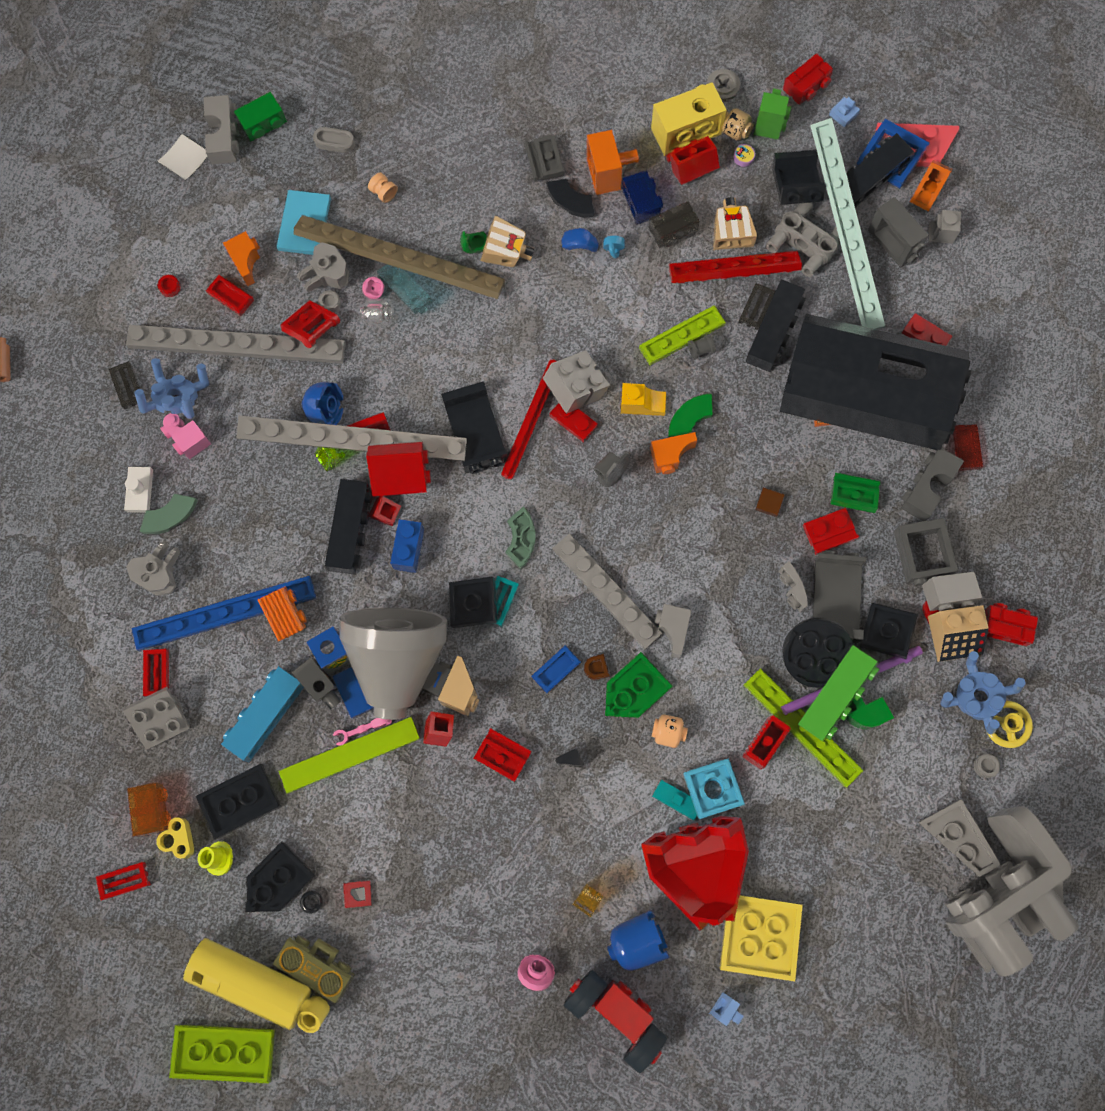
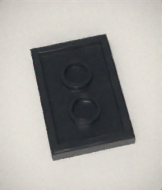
M259 764L196 795L214 840L281 807L263 764Z

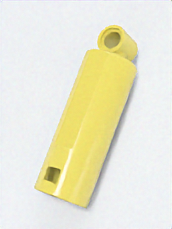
M207 938L199 943L184 972V981L288 1030L293 1029L298 1024L303 1031L314 1033L318 1031L330 1012L328 1002L319 996H312L310 998L311 988L302 982Z

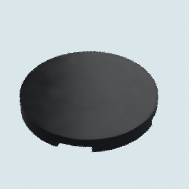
M827 618L807 619L798 623L787 634L782 648L783 662L787 671L797 682L809 687L822 688L854 644L848 632L839 623Z

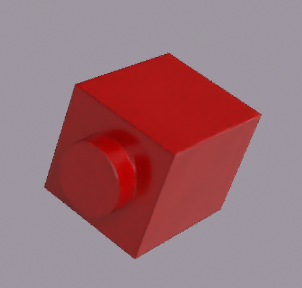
M431 711L425 722L423 744L447 747L452 738L454 715Z

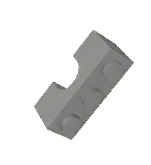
M229 95L203 97L204 116L209 127H221L216 133L205 134L206 154L211 164L237 162L236 153H239V145L235 139V135H238V126L234 119V116H236L234 111L237 109L236 104L231 102Z

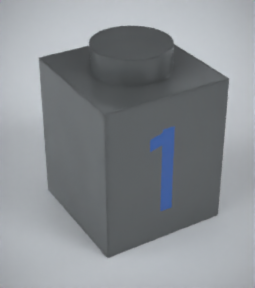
M442 661L439 664L435 663L422 690L439 697L453 666Z

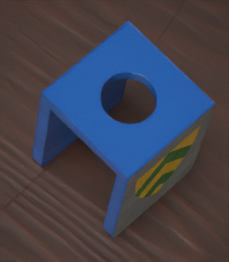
M334 626L307 641L321 669L327 674H331L350 663L339 638V631ZM331 643L334 644L332 653H322V648Z

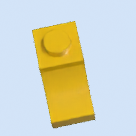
M622 384L621 414L665 416L666 392L649 389L645 384Z

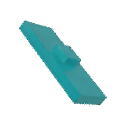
M663 780L660 781L652 797L694 821L697 813L691 796Z

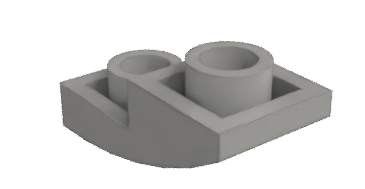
M788 561L778 571L780 573L779 577L786 586L790 585L791 587L786 594L788 597L787 602L794 610L798 609L801 613L808 606L807 596L798 573L790 561Z

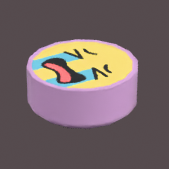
M747 144L739 145L734 151V162L741 167L750 166L754 161L755 151Z

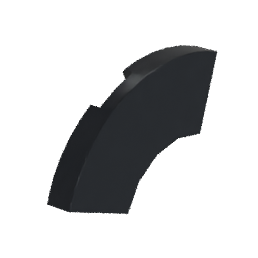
M567 179L546 182L548 193L557 206H560L574 216L595 217L591 194H582L575 191L569 185Z

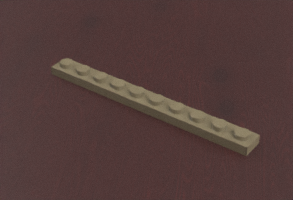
M302 215L294 227V235L319 243L330 244L338 249L495 299L499 298L505 284V279L308 216Z

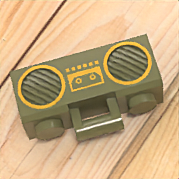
M300 935L289 937L273 965L335 1004L339 1002L355 976L351 972V966L340 960L338 963L334 962L339 950L320 938L316 940L313 947H310V941ZM319 950L329 956L328 960L317 955V951Z

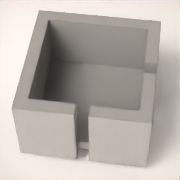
M587 350L551 363L543 377L566 414L581 408L583 405L586 406L601 400L610 386L601 371L595 370L597 365Z

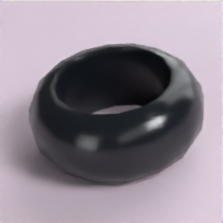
M313 890L305 892L300 899V907L309 914L316 913L322 906L321 895ZM309 895H314L317 898V906L314 909H308L305 905V899Z

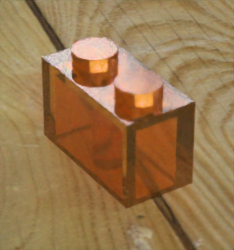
M155 782L127 788L133 837H144L168 830L171 817L169 811H166L165 802L168 800V793L163 784Z

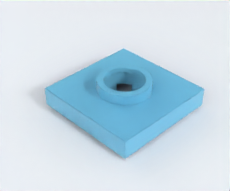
M729 758L683 773L698 819L745 805ZM716 781L721 786V794L717 798H709L706 795L704 786L707 782Z

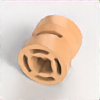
M381 172L375 174L368 183V189L372 193L378 194L379 199L384 203L391 201L398 191V187L393 182H389L387 177Z

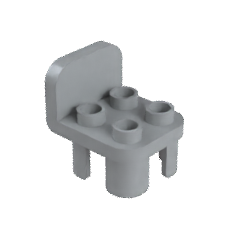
M1023 806L1001 809L988 818L992 832L1015 863V866L1010 861L1001 864V866L993 869L985 876L991 885L989 888L973 893L970 888L966 889L945 903L951 912L945 919V923L954 936L962 937L986 973H989L994 968L997 974L1002 977L1020 971L1033 961L1032 953L1009 922V918L1012 917L1021 932L1028 937L1047 928L1055 940L1063 941L1079 928V924L1064 905L1063 881L1071 875V865L1039 819Z

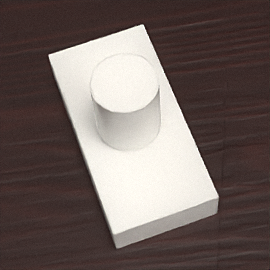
M128 467L127 480L125 481L126 496L124 510L126 512L145 513L146 510H150L153 469L151 467Z

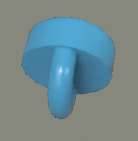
M608 236L603 240V248L609 251L610 255L616 259L620 255V250L625 248V239L621 236Z

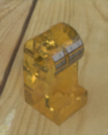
M585 884L573 905L591 917L604 896Z

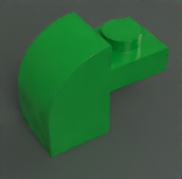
M861 697L858 701L854 699L849 707L852 709V712L847 716L846 720L857 728L872 729L893 719L894 716L883 697L865 705Z

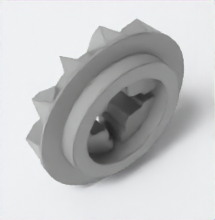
M728 69L716 70L707 79V84L713 82L721 99L726 98L729 100L730 97H735L740 89L739 77ZM727 83V87H726V88H725V87H722V88L719 89L720 84L723 85V84Z

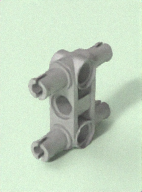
M800 203L794 211L783 215L781 222L775 228V234L767 242L766 248L771 253H776L782 244L787 242L810 258L802 267V273L807 277H812L821 265L831 261L832 256L839 248L840 239L837 227L828 234L805 219L813 205L812 203Z

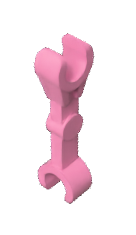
M375 718L370 721L371 723L360 725L349 732L337 730L333 733V736L344 734V740L336 743L341 746L348 743L350 737L363 734L372 728L390 725L392 720Z

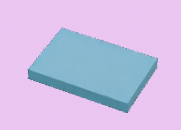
M288 190L277 242L278 251L313 255L314 247L320 243L294 235V227L302 215L327 222L331 202L329 194Z

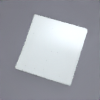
M181 134L176 143L158 162L182 178L187 179L207 158L206 149Z

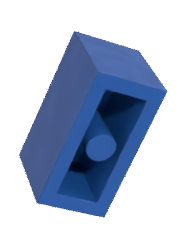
M399 519L390 562L394 570L417 572L424 535V527L421 522Z

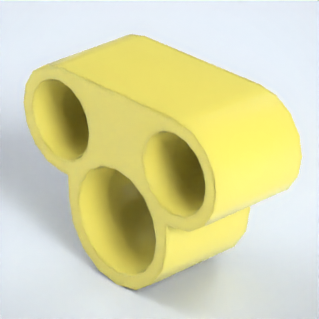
M184 818L171 819L168 824V830L158 835V848L164 852H173L177 858L186 859L191 857L194 853V844L189 822ZM177 822H180L181 828L177 831L175 825ZM170 834L174 838V843L170 848H166L164 839ZM184 845L186 851L184 854H181L180 848Z

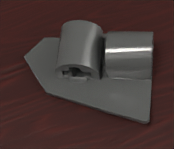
M609 452L593 468L598 475L599 483L605 487L613 486L625 472L631 454L625 452L621 458H618L614 453Z

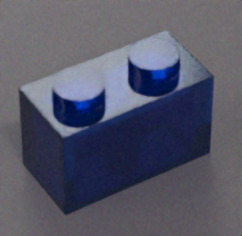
M647 170L623 177L622 191L636 225L660 218L661 208H663L662 198L660 195L657 196L655 192V181L653 177H649Z

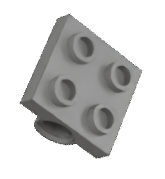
M168 687L123 708V713L146 750L190 729V724L184 716L179 700L176 696H172Z

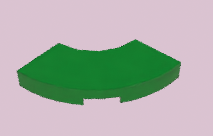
M712 394L694 397L680 406L671 420L668 438L691 433L696 423L703 419L711 418L713 415Z

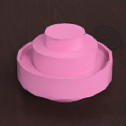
M540 955L526 956L518 968V978L521 983L534 991L547 989L552 984L555 975L552 963Z

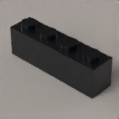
M897 133L893 137L889 136L884 139L880 144V148L875 152H869L863 158L861 164L858 166L854 165L847 171L846 175L855 208L913 160L914 150Z
M782 279L780 280L745 363L770 372L773 365H778L782 356L781 353H778L780 347L785 348L790 337L786 333L789 328H794L798 316L795 315L796 310H802L806 298L802 297L805 288Z
M340 479L325 560V567L330 572L356 575V569L361 566L360 546L363 547L365 544L363 529L364 525H367L369 521L368 503H371L373 499L372 490L367 482Z

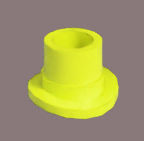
M218 841L213 843L210 847L201 849L198 854L199 865L202 868H206L213 875L222 876L226 874L233 862V852L227 842Z

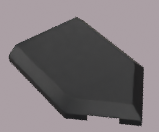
M283 841L246 877L247 899L245 902V912H280L315 876L312 870Z

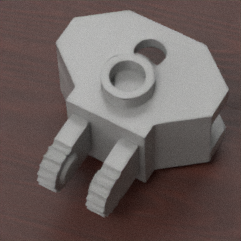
M321 242L314 247L313 259L309 261L310 265L301 270L297 275L300 281H305L316 275L304 285L308 292L321 285L324 288L331 286L342 289L348 285L350 272L337 248Z
M161 541L152 554L148 553L146 557L133 558L126 566L130 580L156 596L172 594L177 586L172 566L179 557L180 550L173 548L165 560H161L169 545L165 541Z

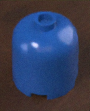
M652 910L618 924L611 931V945L607 946L612 961L617 960L625 970H637L670 958L669 952L663 950L667 948V944L660 925H656L654 920L651 919L655 917Z

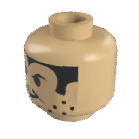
M734 108L730 112H726L722 132L736 141H740L743 138L746 139L754 126L752 117L740 109Z

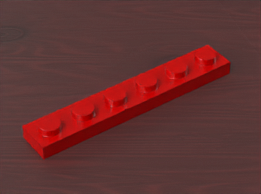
M798 251L669 264V274L672 283L727 279L740 276L748 277L760 274L769 275L780 272L789 273L802 269V261Z

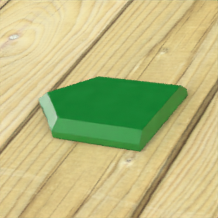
M640 652L607 682L605 716L639 718L673 686L646 656Z

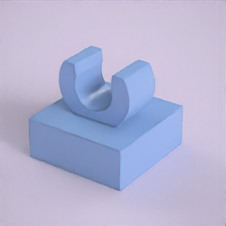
M843 97L830 110L829 116L845 128L859 114L860 109L855 106V102L848 97L846 99Z
M722 992L710 1012L713 1017L726 1026L730 1020L739 1025L744 1017L737 1011L740 1004L724 992Z

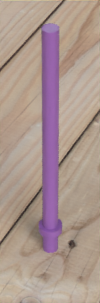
M916 646L909 649L907 659L893 656L880 662L877 665V668L880 669L877 674L903 662L906 664L911 662L912 658L923 654L921 647ZM823 688L781 706L783 713L787 715L813 703Z

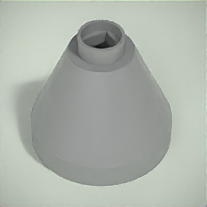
M391 607L365 608L342 614L340 616L339 638L366 702L374 707L373 715L377 718L388 720L406 717L407 707L414 705L446 642L447 619L429 611Z

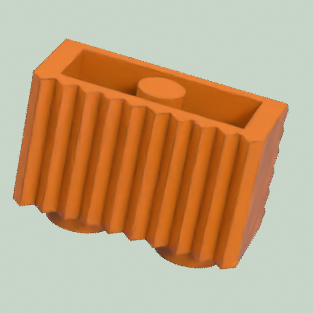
M286 586L258 599L278 642L305 629L306 625L304 623L307 622L303 611H298L294 604L297 601L295 594L291 589L287 590Z

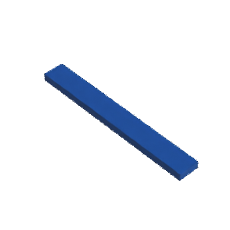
M306 576L132 628L136 650L142 651L263 615L264 612L258 599L284 586L287 587V590L291 589L297 599L294 602L295 605L317 599L310 576Z

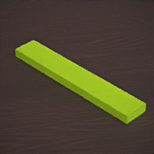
M761 668L743 685L773 716L791 728L789 732L845 788L864 771L832 739H826L823 742L798 725L805 715L801 708L785 715L781 706L793 700Z
M409 717L279 771L285 791L289 794L418 741L420 736L413 718Z

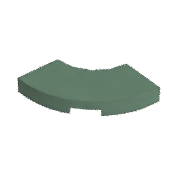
M174 494L170 502L164 507L157 510H146L140 532L142 534H161L170 531V529L183 523L191 515L198 500L193 497Z
M524 506L507 520L513 537L511 545L505 551V554L520 570L532 556L536 540L533 520Z

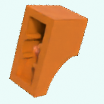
M933 160L912 196L910 203L929 212L953 169Z
M245 231L224 242L223 245L248 287L255 283L252 272L256 260L260 259L257 252L260 247L255 238H249Z
M695 432L651 441L650 451L656 473L670 474L675 472V469H678L679 458L686 451L696 447L697 437Z

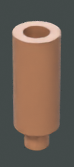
M0 337V382H7L11 380L10 346L6 344V338Z

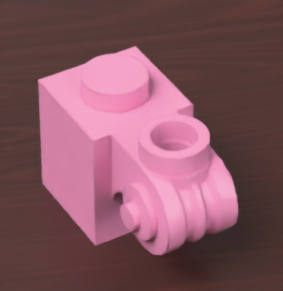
M170 413L164 417L163 426L160 429L168 439L172 437L176 442L173 444V447L180 456L185 454L190 460L211 445L210 441L193 420L185 425L177 414Z

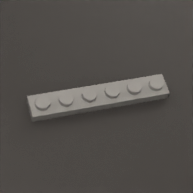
M570 533L552 548L555 554L644 650L662 635L661 631Z

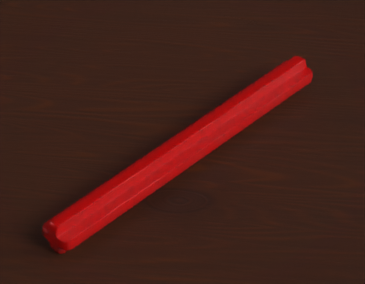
M553 359L548 362L501 472V476L506 479L512 480L515 476L551 391L543 377L551 363L557 360Z

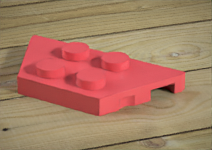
M877 123L876 131L880 127L881 123ZM894 123L930 143L916 167H929L933 160L941 163L959 130V126ZM885 133L883 135V139H886L890 135Z

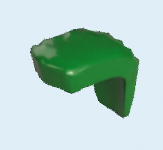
M463 231L460 236L462 250L468 254L483 252L487 235L484 231L466 234Z

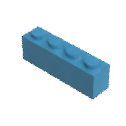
M279 666L268 674L266 684L262 689H258L254 693L252 703L248 708H244L240 712L236 725L233 728H229L223 736L224 741L221 745L243 761L250 762L304 688L295 677Z

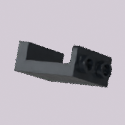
M817 150L774 153L772 172L780 205L824 201L826 184L821 182L817 169Z

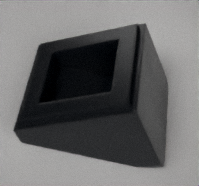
M573 749L555 759L556 764L584 766L577 749Z

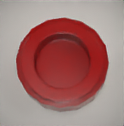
M164 275L157 283L159 291L165 297H174L181 289L180 282L173 275Z

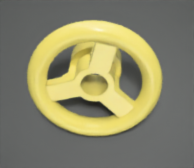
M1006 701L1003 708H1012L1018 712L1007 714L1004 717L996 715L993 719L998 720L1003 730L1006 731L1008 741L1001 739L996 733L993 735L988 734L993 742L1002 747L1016 748L1026 743L1030 738L1033 723L1030 714L1022 705L1013 701ZM1024 719V733L1019 739L1016 740L1015 732H1018L1022 729ZM1008 720L1013 723L1012 728L1008 726Z

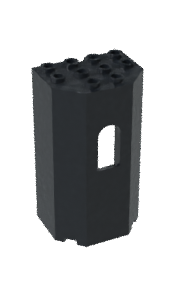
M805 314L785 385L780 412L938 451L941 450L943 444H948L950 436L953 435L956 426L954 418L958 414L960 405L963 404L966 396L964 388L971 375V370H969L971 362L969 361V351ZM880 359L925 368L926 375L921 379L913 380L879 372Z

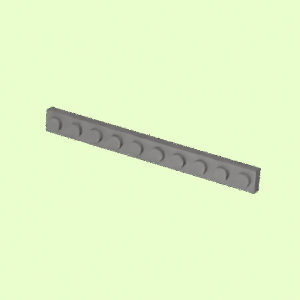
M129 325L126 346L132 349L343 364L346 345L344 340L318 338L312 348H307L301 341L292 336Z
M239 415L236 436L237 439L365 452H367L368 446L423 442V449L428 450L429 458L465 461L467 438Z

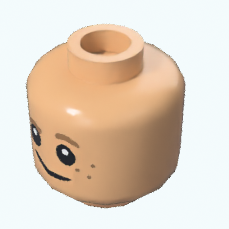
M663 714L659 719L655 718L651 737H655V742L659 745L676 748L679 746L680 741L685 742L688 728L683 727L684 722L681 718Z

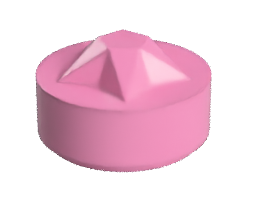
M377 277L367 278L362 285L363 294L369 299H378L384 293L383 282Z

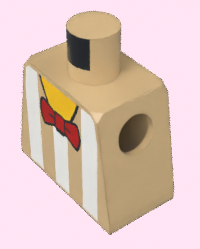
M733 197L725 198L723 200V208H718L715 215L713 250L754 247L757 233L748 207L736 206V199Z
M495 216L490 226L480 261L515 267L519 257L531 260L534 248L523 244L526 235L525 231Z

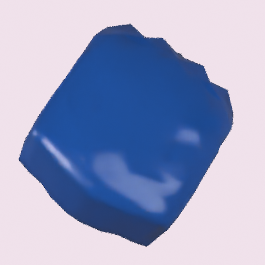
M582 228L565 231L561 240L562 247L567 250L581 248L596 252L599 247L595 236L590 231Z

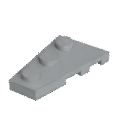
M962 799L918 822L977 876L980 877L1001 866Z

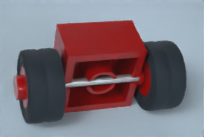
M591 970L582 980L578 978L569 989L571 994L563 1005L578 1019L590 1007H594L632 1041L623 1059L636 1072L641 1073L650 1064L653 1065L661 1056V1049L666 1043L667 1036L651 1023L654 1019L650 1013L652 1011L651 1007L640 997L635 1000L631 996L633 992L621 980L618 983L612 980L606 987V981Z

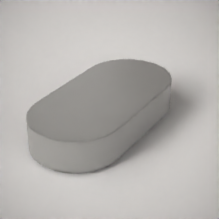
M320 127L313 134L314 143L319 149L347 153L355 147L354 136L347 130Z

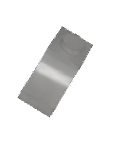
M664 604L662 610H657L655 623L659 624L658 629L669 639L671 657L680 659L691 610Z

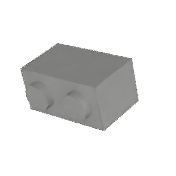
M974 572L932 577L922 585L930 611L953 610L957 607H974V603L982 598Z

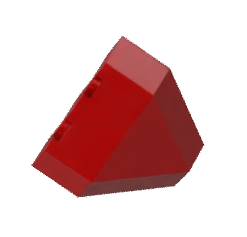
M715 817L712 818L711 824L699 826L697 822L679 827V832L669 835H666L665 831L655 833L641 844L649 878L700 931L707 924L719 925L724 920L735 921L749 854L741 818Z

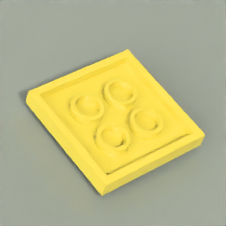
M740 895L735 921L725 920L720 970L795 981L803 905Z

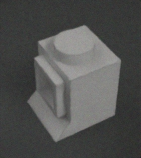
M942 210L934 221L929 222L928 242L953 244L960 232L961 212Z

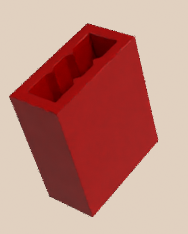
M423 442L368 446L366 458L372 496L427 492V484H431V472L426 470L425 464L429 463L428 450L423 449Z

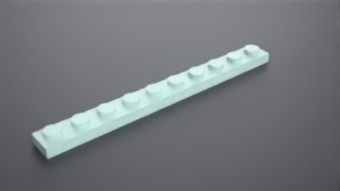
M830 118L810 126L862 327L878 330L885 328V323L833 120Z

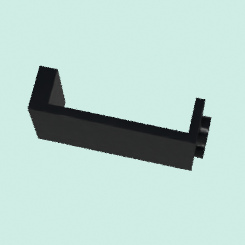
M484 381L442 393V399L454 437L467 438L465 461H462L465 473L476 474L483 471V468L492 466L495 468L502 466L507 461L508 456L498 430Z

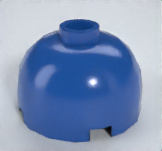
M319 382L311 385L306 390L302 399V408L309 421L312 423L337 425L341 420L344 409L340 408V401H344L342 391L336 383Z

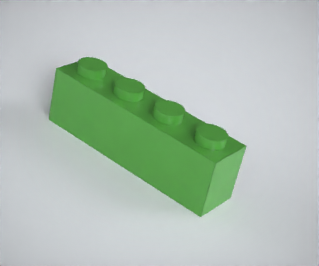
M853 645L798 725L823 742L826 739L831 740L838 730L835 727L840 719L844 721L850 714L852 709L849 706L854 699L858 701L866 689L863 686L868 679L872 681L880 669L877 668L878 661Z

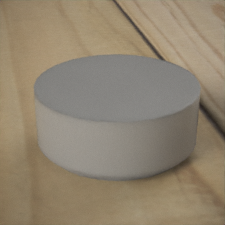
M328 290L320 294L318 304L335 313L341 306V300L336 292Z
M983 754L975 759L974 770L982 778H992L999 773L1000 763L994 755Z

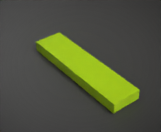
M715 305L644 342L639 345V349L651 366L688 346V341H697L705 337V335L725 326L726 322Z

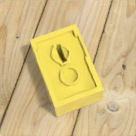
M713 82L706 85L702 84L693 90L653 104L651 130L665 156L672 152V149L684 147L694 139L699 140L706 136H709L711 139L721 135L727 110Z

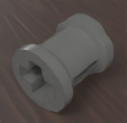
M710 334L694 342L692 340L688 341L689 352L694 360L698 359L700 355L716 352L715 344Z

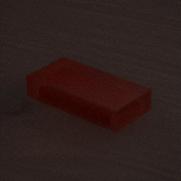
M956 425L953 433L956 457L964 461L958 471L981 470L983 468L978 425Z

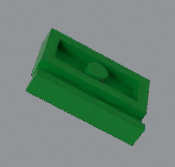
M835 472L830 504L876 513L880 481Z

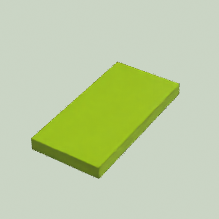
M177 1024L174 1029L169 1078L270 1083L275 1029Z

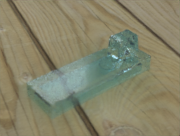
M386 264L377 271L382 281L414 314L419 312L422 315L428 310L427 305L432 302L431 297L404 269Z

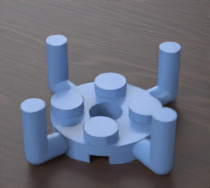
M157 358L152 359L151 365L158 383L151 387L152 401L146 402L142 389L135 390L134 394L139 411L147 413L157 409L159 412L165 413L164 410L171 411L172 414L183 413L186 418L192 419L194 417V401L198 398L197 391L209 386L205 364H198L196 366L199 381L192 383L182 375H175L172 379H166L160 360Z
M972 651L966 660L969 675L960 681L956 696L953 697L950 692H946L943 694L940 704L944 708L958 705L962 712L976 720H983L986 732L993 735L1000 726L999 721L993 719V717L1003 709L1006 696L1021 692L1025 686V680L1017 678L1013 685L1003 686L996 675L978 672L976 662L979 655L977 652ZM979 690L984 691L987 694V700L983 702L976 700L974 693Z

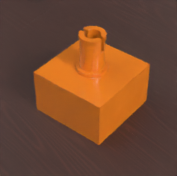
M612 130L587 135L586 159L596 195L621 190L622 165L639 163L637 149L618 153Z

